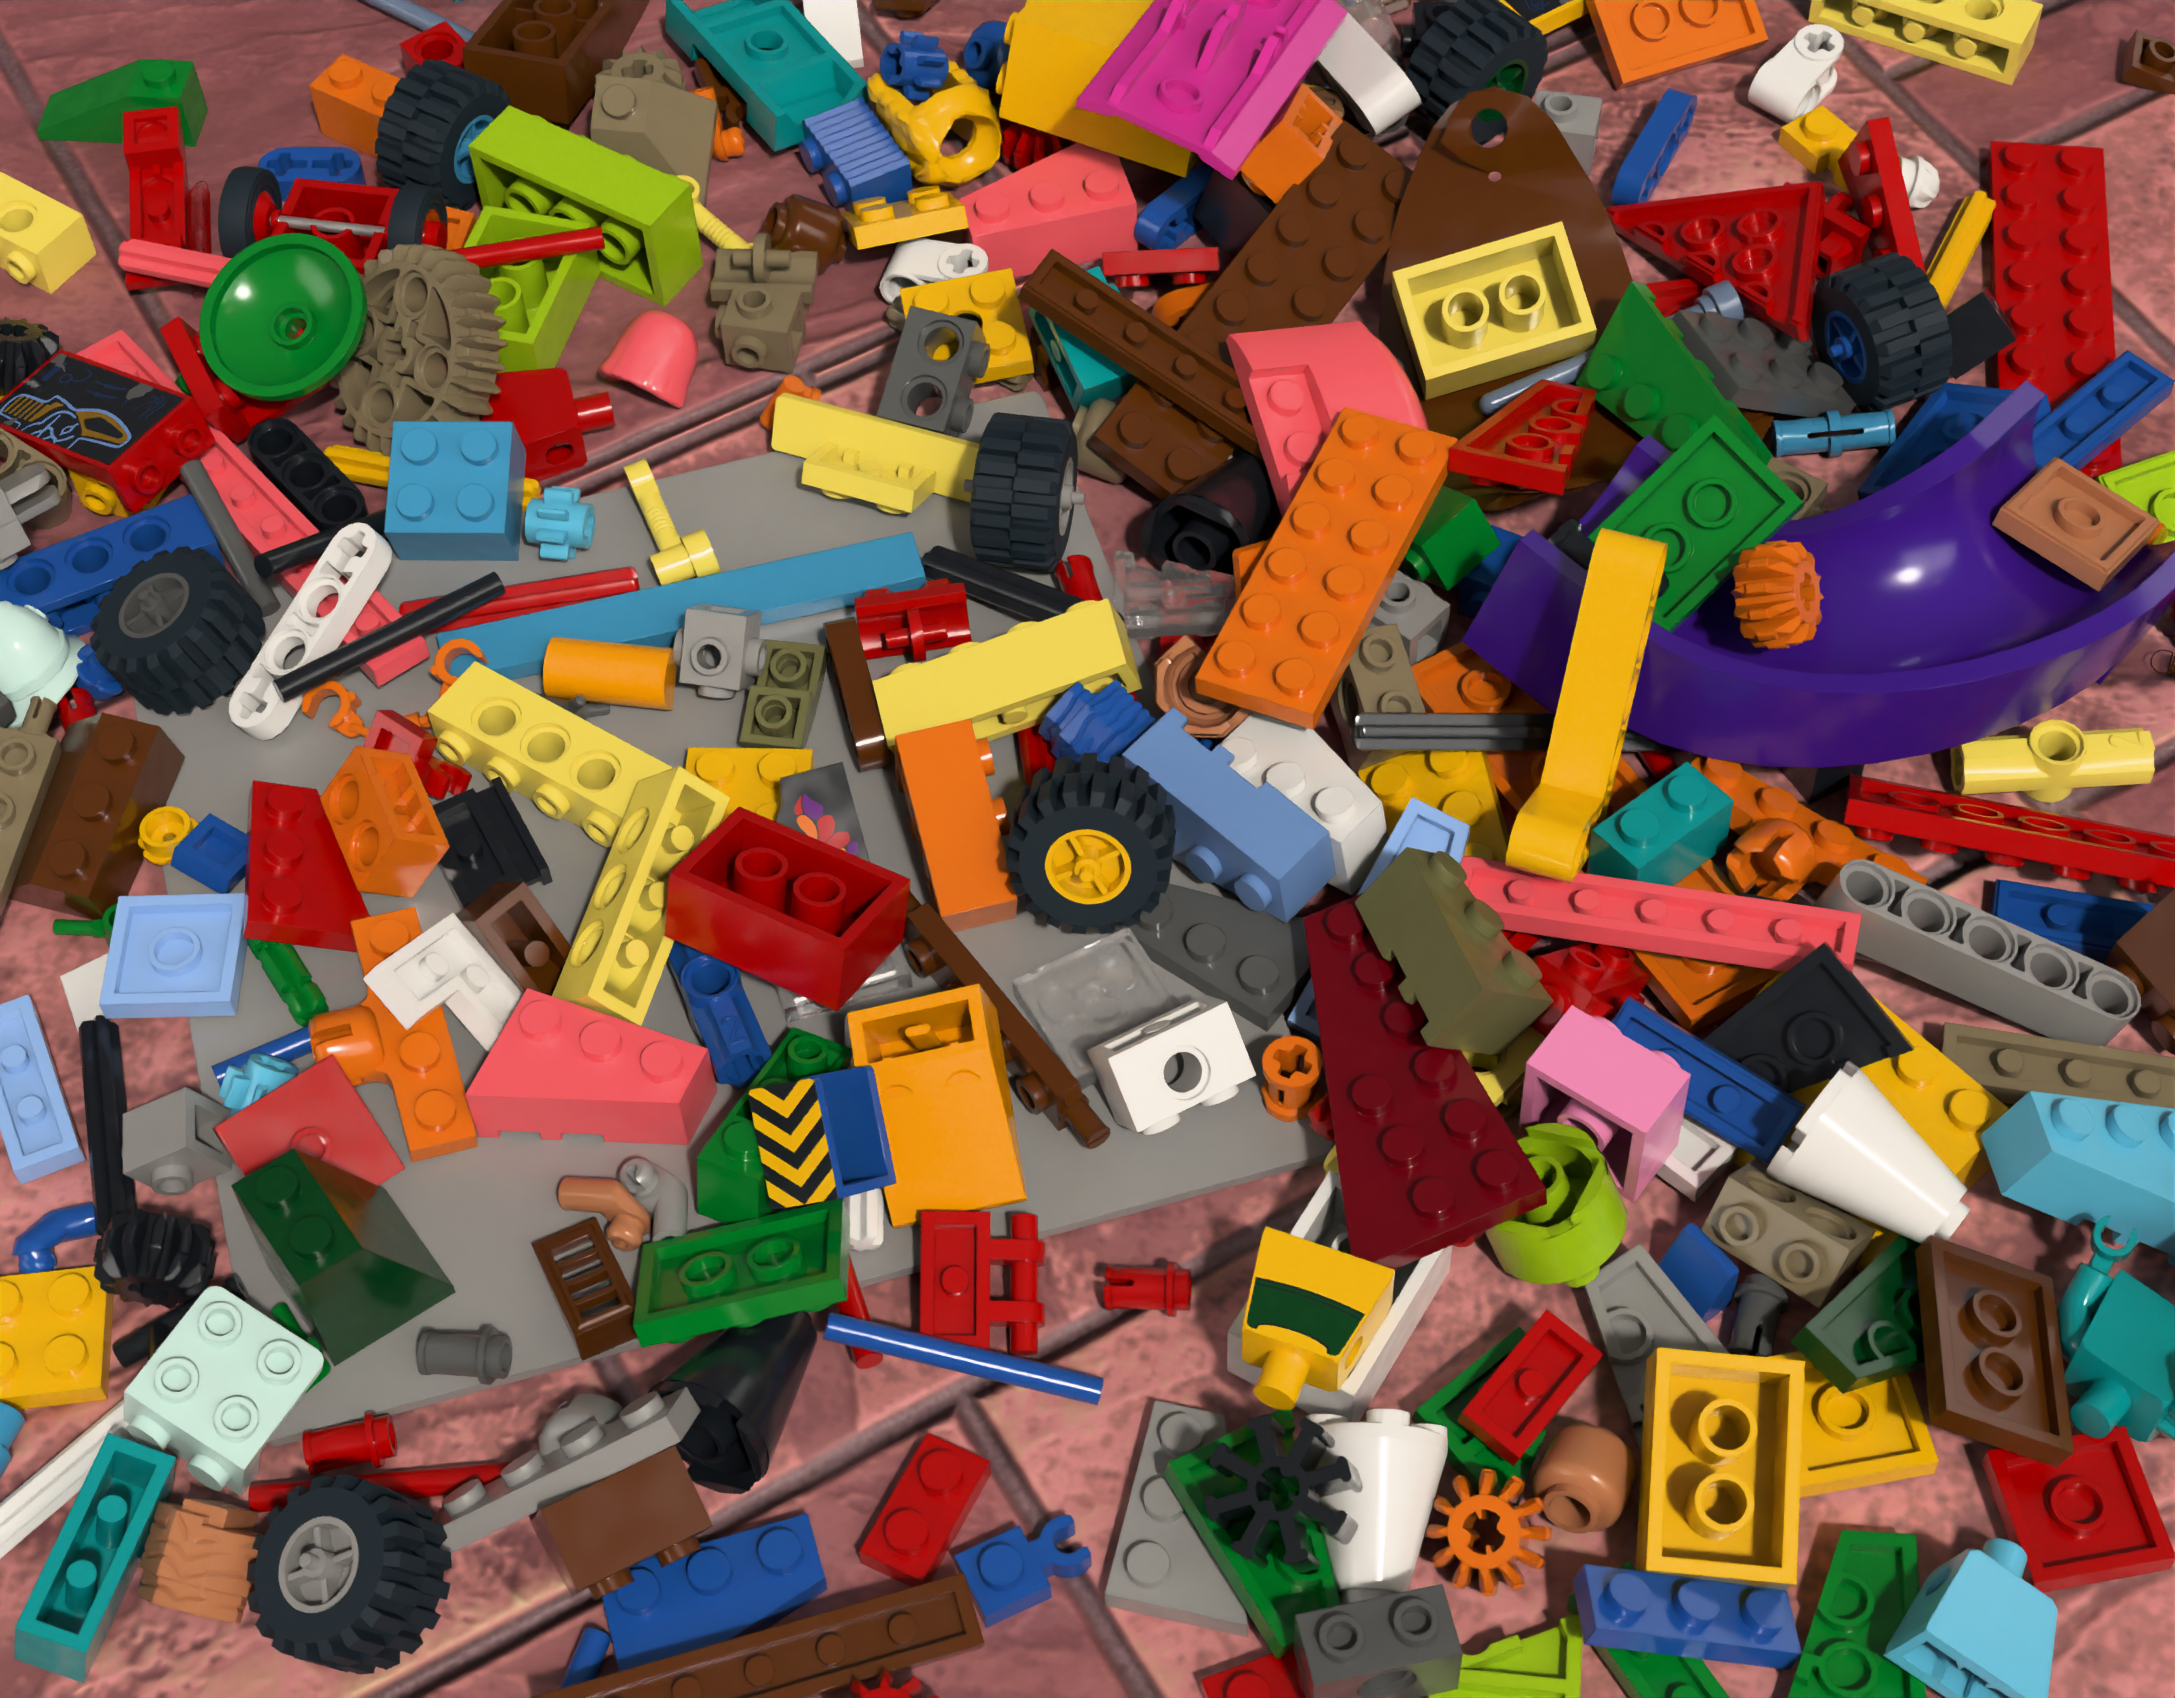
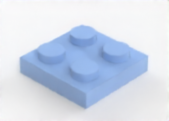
M245 893L119 896L99 1006L105 1019L236 1016L248 942L246 938H243Z

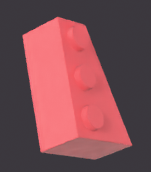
M1080 143L1073 144L959 199L965 205L969 228L962 229L963 244L979 246L986 252L989 261L988 272L1012 268L1014 278L1032 274L1051 249H1054L1076 265L1101 260L1102 252L1138 251V241L1134 235L1137 222V203L1119 156ZM968 260L969 266L973 267L972 262Z
M527 988L467 1090L465 1097L479 1137L500 1138L501 1131L539 1132L541 1139L563 1140V1134L567 1133L603 1135L604 1142L689 1145L717 1093V1087L708 1048Z

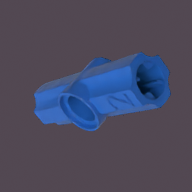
M675 940L667 960L686 1003L690 1025L696 1034L700 1036L703 1046L709 1050L711 1064L719 1084L734 1085L737 1089L751 1085L772 1056V1053L743 989L739 968Z

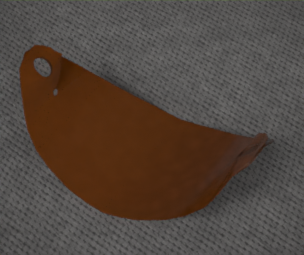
M1495 86L1469 92L1464 98L1451 104L1434 125L1401 200L1390 238L1393 244L1388 249L1383 277L1379 340L1403 364L1404 371L1419 398L1429 431L1458 438V441L1491 417L1483 414L1479 409V400L1484 394L1566 359L1425 400L1392 294L1393 271L1562 221L1597 329L1594 348L1630 282L1633 281L1622 246L1609 215L1589 177L1554 121L1528 96L1509 92ZM1484 109H1495L1502 113L1506 119V137L1496 147H1482L1474 140L1472 135L1474 117ZM1495 171L1501 174V179L1498 181H1491L1488 177L1491 172ZM1574 381V382H1572V383L1569 384V385L1578 386V385L1575 384L1577 381ZM1595 401L1592 420L1564 493L1582 491L1583 487L1591 486L1589 484L1611 483L1636 444L1644 439L1598 401ZM1449 471L1442 484L1474 498L1482 511L1505 509L1534 497L1547 494V492L1538 490H1523L1526 488L1506 483L1496 486L1479 485L1471 482L1469 475Z

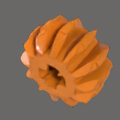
M1785 540L1766 542L1765 544H1758L1753 548L1742 550L1738 560L1739 565H1736L1732 572L1735 580V589L1730 593L1735 598L1736 607L1733 614L1740 619V632L1743 637L1749 638L1755 648L1768 647L1769 650L1790 648V646L1801 644L1804 641L1813 640L1817 631L1816 625L1820 624L1822 620L1820 600L1824 597L1820 593L1819 587L1821 575L1815 571V558L1811 552H1807L1801 542H1787Z
M1483 1469L1481 1471L1479 1495H1477L1471 1482L1465 1476L1459 1475L1452 1480L1453 1488L1461 1502L1457 1505L1450 1499L1442 1496H1436L1433 1502V1507L1438 1512L1450 1517L1448 1526L1431 1524L1427 1525L1425 1530L1426 1537L1433 1539L1448 1538L1450 1545L1436 1552L1432 1557L1434 1565L1442 1568L1454 1563L1458 1559L1461 1560L1452 1584L1459 1589H1465L1472 1582L1479 1569V1587L1483 1596L1496 1595L1498 1589V1570H1500L1506 1583L1513 1590L1523 1588L1525 1586L1524 1576L1516 1562L1520 1560L1527 1566L1535 1569H1542L1546 1563L1545 1558L1541 1554L1527 1548L1529 1539L1539 1541L1552 1539L1551 1528L1544 1526L1529 1527L1527 1519L1540 1514L1545 1509V1503L1541 1498L1535 1497L1517 1506L1516 1502L1524 1490L1525 1482L1516 1476H1512L1506 1482L1498 1496V1478L1496 1472L1492 1469ZM1491 1512H1495L1500 1517L1496 1529L1505 1536V1539L1500 1548L1499 1546L1486 1545V1553H1483L1477 1548L1481 1536L1472 1528L1477 1518L1491 1520Z

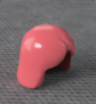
M647 310L636 316L626 326L608 357L600 364L597 372L605 380L614 383L620 380L630 382L674 407L683 408L688 388L697 366L698 342L691 327L683 320L660 310Z

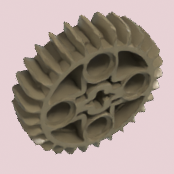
M397 244L394 249L381 250L378 253V259L366 260L363 264L365 274H360L367 297V316L364 331L353 355L336 376L331 379L329 384L333 388L340 390V394L334 401V406L346 410L342 422L343 425L354 429V439L366 443L368 450L382 452L384 456L390 457L393 421H480V415L492 414L494 410L488 402L491 394L502 392L495 384L497 371L507 369L499 363V350L507 347L508 344L504 340H500L498 330L506 324V320L502 317L494 316V311L501 302L498 297L488 294L492 286L491 280L480 276L479 265L466 261L464 255L458 254L455 251L426 244Z

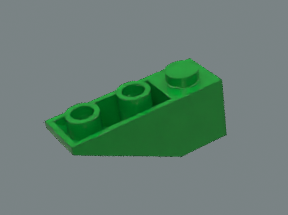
M795 1027L790 1030L697 1156L698 1214L726 1225L775 1214L778 1209L771 1210L748 1097L749 1091L755 1088L802 1080L808 1076L847 1069L853 1057L852 1048Z

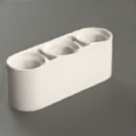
M1347 12L1344 22L1316 60L1313 67L1332 90L1337 91L1339 98L1374 136H1377L1421 105L1422 102L1404 71Z

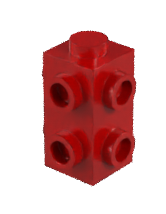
M1584 942L1574 946H1567L1564 949L1549 954L1537 955L1532 959L1542 973V978L1539 982L1554 1000L1530 1025L1545 1037H1547L1571 1005L1590 1016H1600L1612 1022L1627 997L1631 996L1643 1004L1645 1002L1640 993L1651 974L1634 963L1635 957L1627 948Z

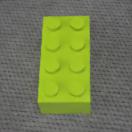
M510 105L468 145L483 208L485 205L582 221L591 223L592 227H602L605 249L596 250L601 271L598 276L599 278L665 307L703 267L691 186L679 177L661 172L638 162L629 155L615 152L591 141L586 136L576 135L547 122L540 116L528 114Z

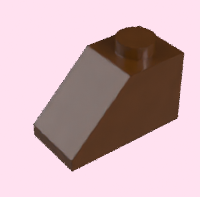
M524 881L496 882L457 913L456 916L523 994L529 988L552 996L571 946Z

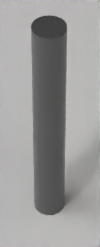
M192 460L185 463L180 468V474L240 583L260 606L263 612L261 617L274 614L281 605L267 579L261 577L256 572L254 567L255 558L200 460Z

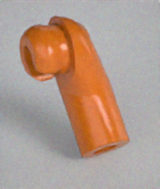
M713 86L688 91L717 101ZM718 108L712 156L720 161H729V157H739L745 153V140L742 130L738 127L724 130Z

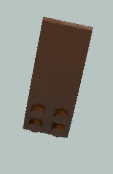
M502 0L462 48L464 69L497 82L504 87L503 92L508 93L511 100L510 106L528 114L540 116L551 124H570L595 91V75L602 71L603 60L618 58L620 49L623 50L628 43L650 0Z

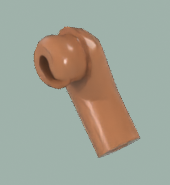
M566 1177L562 1180L558 1190V1200L563 1210L601 1213L611 1222L606 1230V1238L612 1241L613 1247L622 1251H633L641 1246L643 1236L649 1234L651 1229L649 1212L619 1181Z

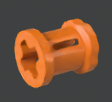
M1283 1036L1274 1040L1264 1051L1262 1070L1265 1080L1261 1088V1096L1265 1102V1109L1270 1115L1281 1121L1294 1122L1298 1119L1309 1118V1110L1321 1099V1090L1317 1081L1320 1079L1323 1071V1060L1318 1047L1307 1038ZM1300 1055L1304 1057V1068H1300ZM1280 1090L1284 1091L1283 1103L1280 1102Z

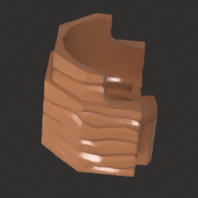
M1186 634L1155 662L1153 707L1162 716L1172 707L1176 708L1188 718V724L1184 727V730L1193 738H1226L1254 711L1196 692L1195 676L1207 654Z
M185 1498L183 1504L159 1501L154 1515L155 1522L151 1524L149 1530L151 1534L147 1537L144 1546L145 1552L142 1554V1562L139 1564V1567L144 1570L141 1577L143 1585L138 1587L137 1596L150 1603L195 1616L231 1623H241L243 1609L246 1606V1601H248L247 1596L255 1590L254 1583L247 1581L248 1564L256 1563L259 1551L252 1549L258 1534L253 1532L259 1512L216 1500Z

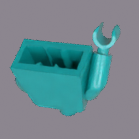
M2106 1216L2099 1220L2092 1232L2090 1239L2091 1249L2094 1253L2088 1264L2080 1263L2057 1307L2062 1358L2069 1363L2064 1373L2066 1392L2078 1400L2071 1408V1418L2080 1431L2092 1438H2105L2115 1426H2126L2129 1436L2138 1442H2150L2160 1433L2175 1441V1305L2122 1269L2116 1274L2115 1278L2108 1275L2113 1263H2120L2126 1260L2132 1253L2137 1241V1232L2134 1228L2125 1247L2121 1249L2108 1248L2101 1240V1233L2111 1217Z

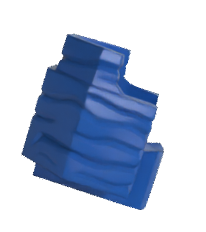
M1117 679L1100 693H1091L1088 689H1084L1080 682H1077L1067 690L1045 715L1038 732L1046 741L1051 742L1052 749L1050 752L1057 759L1069 755L1073 763H1079L1082 760L1083 753H1097V761L1109 763L1111 755L1123 758L1122 753L1151 728L1157 719L1150 716V712L1147 709H1143L1140 702L1134 701V696L1127 693L1125 687H1122Z

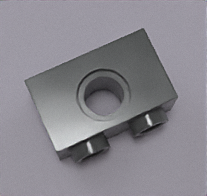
M1443 1584L1295 1615L1294 1654L1306 1698H1419L1458 1689L1463 1653Z

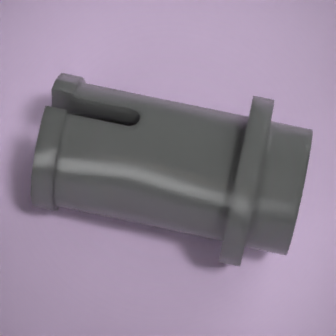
M1758 1273L1747 1275L1744 1283L1736 1287L1734 1299L1739 1304L1731 1342L1727 1347V1351L1730 1354L1743 1355V1352L1749 1353L1748 1356H1772L1771 1353L1780 1314L1788 1311L1791 1301L1788 1295L1785 1294L1786 1287L1768 1276Z
M486 1328L481 1335L439 1333L434 1330H427L422 1333L417 1348V1366L421 1375L441 1374L478 1377L480 1384L491 1385L496 1378L505 1379L509 1374L512 1363L511 1339L508 1336H500L497 1329Z

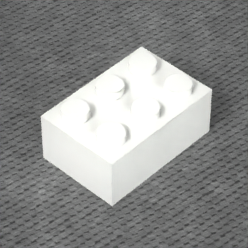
M1330 1170L1290 1234L1351 1255L1340 1174ZM1452 1245L1395 1269L1393 1299L1389 1313L1342 1387L1338 1391L1328 1392L1304 1383L1295 1404L1296 1407L1310 1414H1334L1348 1418V1422L1360 1421L1448 1275ZM1246 1302L1228 1330L1227 1371L1256 1385L1262 1368L1250 1365L1241 1358L1242 1326L1247 1306Z

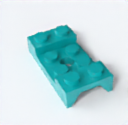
M666 0L665 31L691 60L706 57L747 102V122L774 152L794 146L804 140L802 120L861 97L864 98L865 104H869L867 82L789 0H728L693 11L683 0Z

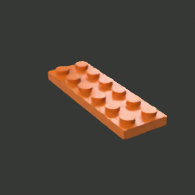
M1344 406L1195 676L1196 692L1314 730L1449 473V450L1452 445L1458 442V438Z

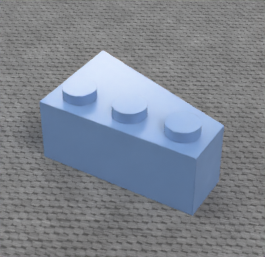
M1172 707L1122 753V757L1125 759V769L1132 771L1137 765L1149 772L1148 786L1160 783L1167 793L1165 805H1172L1175 814L1174 860L1188 867L1203 882H1214L1234 893L1252 910L1258 912L1264 910L1287 923L1336 875L1329 831L1267 781L1258 789L1229 766L1234 762L1235 758L1231 752L1221 744L1217 745L1212 751L1208 750L1184 730V727L1188 724V718Z

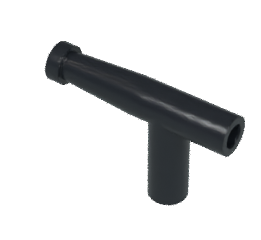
M237 1275L226 1279L225 1284L220 1286L243 1301L249 1298L244 1284ZM199 1297L175 1308L112 1344L113 1352L119 1363L124 1368H128L147 1356L149 1361Z

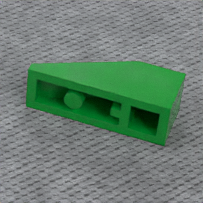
M139 59L51 94L36 132L39 140L123 144V112L178 106L184 146L196 147L208 107L193 61Z

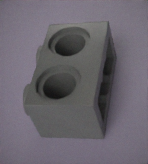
M910 306L876 416L956 438L959 432L966 433L971 423L974 409V401L969 398L975 377L982 378L984 376L990 359V344L986 343L987 340L978 322ZM948 342L959 344L957 353L949 360H933L934 352L942 344ZM929 397L942 398V404L934 414L930 416L916 415L917 407L924 399Z

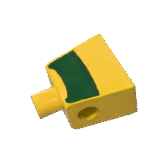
M1266 1226L1261 1237L1242 1326L1241 1358L1250 1365L1262 1368L1254 1388L1255 1396L1272 1408L1291 1410L1295 1407L1304 1383L1328 1392L1338 1391L1389 1313L1393 1299L1395 1270Z

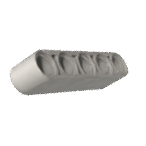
M1855 859L1844 864L1813 906L1862 914L1856 952L2049 1038L2106 1047L2137 1015L2141 1007V996L2136 985L2129 977L2118 970L1869 860Z

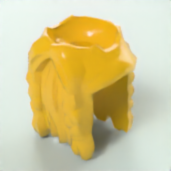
M948 59V76L941 89H931L934 95L915 106L900 92L887 84L881 74L875 73L872 77H869L867 92L869 99L872 102H876V112L880 123H883L890 137H893L894 142L898 143L899 149L903 150L905 157H908L911 176H914L918 181L926 185L964 187L977 179L982 173L990 170L999 159L1002 140L999 112L991 104L989 90L979 87L977 81L969 77V74L964 69H960L956 62L949 61ZM952 129L969 143L959 153L946 156L941 154L940 147L947 132Z

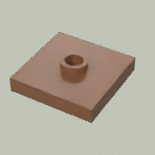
M2054 457L2000 508L1992 525L2099 592L2148 543L2161 522L2063 460Z

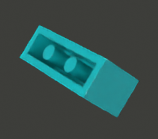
M107 1433L15 1626L14 1659L85 1683L138 1568L142 1554L145 1552L144 1546L148 1535L151 1534L149 1532L151 1524L155 1522L154 1515L159 1501L168 1502L172 1494L176 1465L175 1456Z

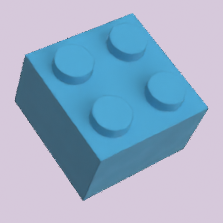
M393 421L384 534L400 560H519L526 449L513 422Z

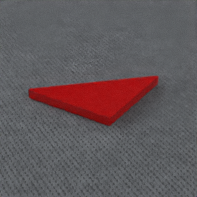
M1822 181L1606 208L1615 232L1707 287L1723 280H1728L1735 288L1744 309L1799 342L1809 341L1825 205V192Z

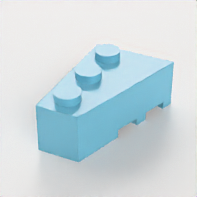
M2029 1091L1980 1135L2001 1195L2075 1226L2084 1219L2097 1224L2100 1219L2111 1216L2106 1228L2113 1230L2114 1242L2126 1246V1242L2135 1228L2137 1232L2135 1245L2142 1242L2168 1253V1264L2175 1267V1108Z

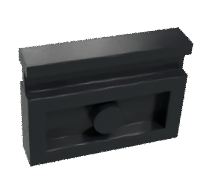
M500 777L491 780L492 786L476 793L474 788L433 805V809L450 845L438 862V865L461 909H464L496 882L524 881L527 886L542 881L543 885L553 882L545 859Z

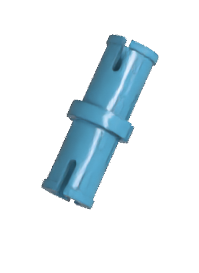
M1837 409L1825 410L1823 417L1787 421L1773 420L1771 423V445L1775 458L1782 457V455L1826 452L1828 458L1840 457L1843 450L1878 446L1891 447L1896 441V427L1892 409L1882 412L1840 415ZM1858 429L1856 434L1808 438L1809 433Z

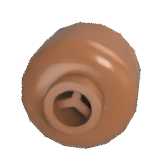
M1589 1424L1569 1425L1557 1431L1548 1444L1533 1476V1494L1535 1497L1541 1498L1545 1503L1543 1511L1546 1517L1555 1526L1564 1531L1572 1533L1602 1531L1613 1526L1622 1514L1637 1480V1461L1631 1449L1610 1430Z

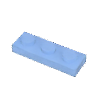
M29 994L0 1004V1131L13 1172L20 1185L86 1161L37 1010Z

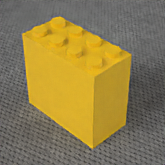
M1027 0L1020 12L1014 11L1011 14L1004 33V44L1010 46L1008 61H1005L1002 65L996 83V93L1002 95L999 117L1186 178L1200 158L1199 154L1116 115L1109 117L1075 107L1080 94L1154 0Z

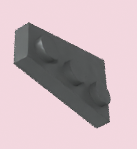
M1170 883L1166 893H1160L1159 904L1151 913L1141 910L1140 922L1128 928L1121 921L1115 924V931L1109 933L1116 940L1204 994L1227 1001L1230 1010L1266 1032L1306 987L1311 978L1303 917L1294 915L1285 923L1264 910L1260 912L1252 910L1243 902Z

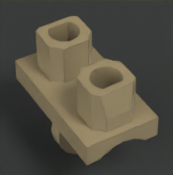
M756 233L753 249L717 248L715 274L710 286L712 301H722L724 305H727L735 283L799 291L802 293L804 315L807 316L809 304H813L819 269L818 251L791 253V250H772L769 233Z

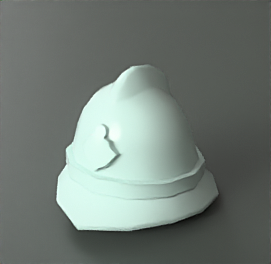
M1 601L0 691L10 700L16 714L5 728H19L23 724L30 705V699L33 696H40L41 701H43V697H46L58 704L75 683L78 677L76 666L78 663L83 662L78 658L77 653L86 644L76 635L65 634L63 630L52 626L48 622V617L40 610L30 605L20 606L13 605L8 601Z

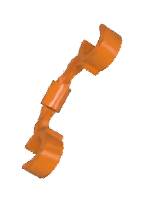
M464 638L452 639L438 650L435 664L431 666L430 672L437 680L443 681L440 697L458 679V677L452 676L450 673L451 663L457 656L470 654L482 663L488 664L489 661L485 653L471 640ZM330 680L304 694L302 712L310 719L315 717L319 704L324 698L332 695L339 696L341 706L336 715L331 719L329 726L337 733L341 732L348 738L355 739L362 736L366 739L370 727L366 728L364 721L356 714L357 708L362 702L355 693L348 691L339 682ZM418 711L403 716L424 730L432 728L428 712L422 717Z

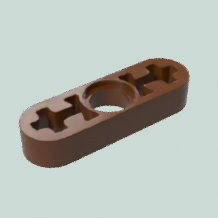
M849 617L823 623L828 655L859 771L864 772L891 766L890 750L887 745L871 675L855 618Z

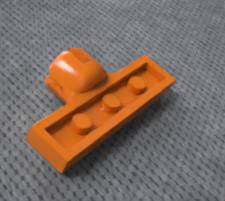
M1699 755L1690 763L1734 800L1729 828L1736 831L1741 837L1734 842L1733 845L1736 848L1728 854L1726 864L1730 880L1740 894L1747 893L1756 884L1762 889L1757 896L1786 902L1807 882L1816 881L1828 886L1844 864L1855 859L1875 862L1924 885L1927 884L1929 879L1912 870L1907 862L1900 857L1883 853L1854 836L1853 832L1844 824L1827 820L1798 803L1797 799L1788 791L1771 787L1744 771L1739 763L1712 759Z
M415 907L350 921L363 978L376 965L422 934ZM365 983L367 998L360 1004L317 1014L309 1021L308 1032L316 1064L333 1054L353 1087L374 1082L387 1084L394 1094L411 1163L478 1147L476 1130L465 1097L466 1093L442 1005L406 1030Z

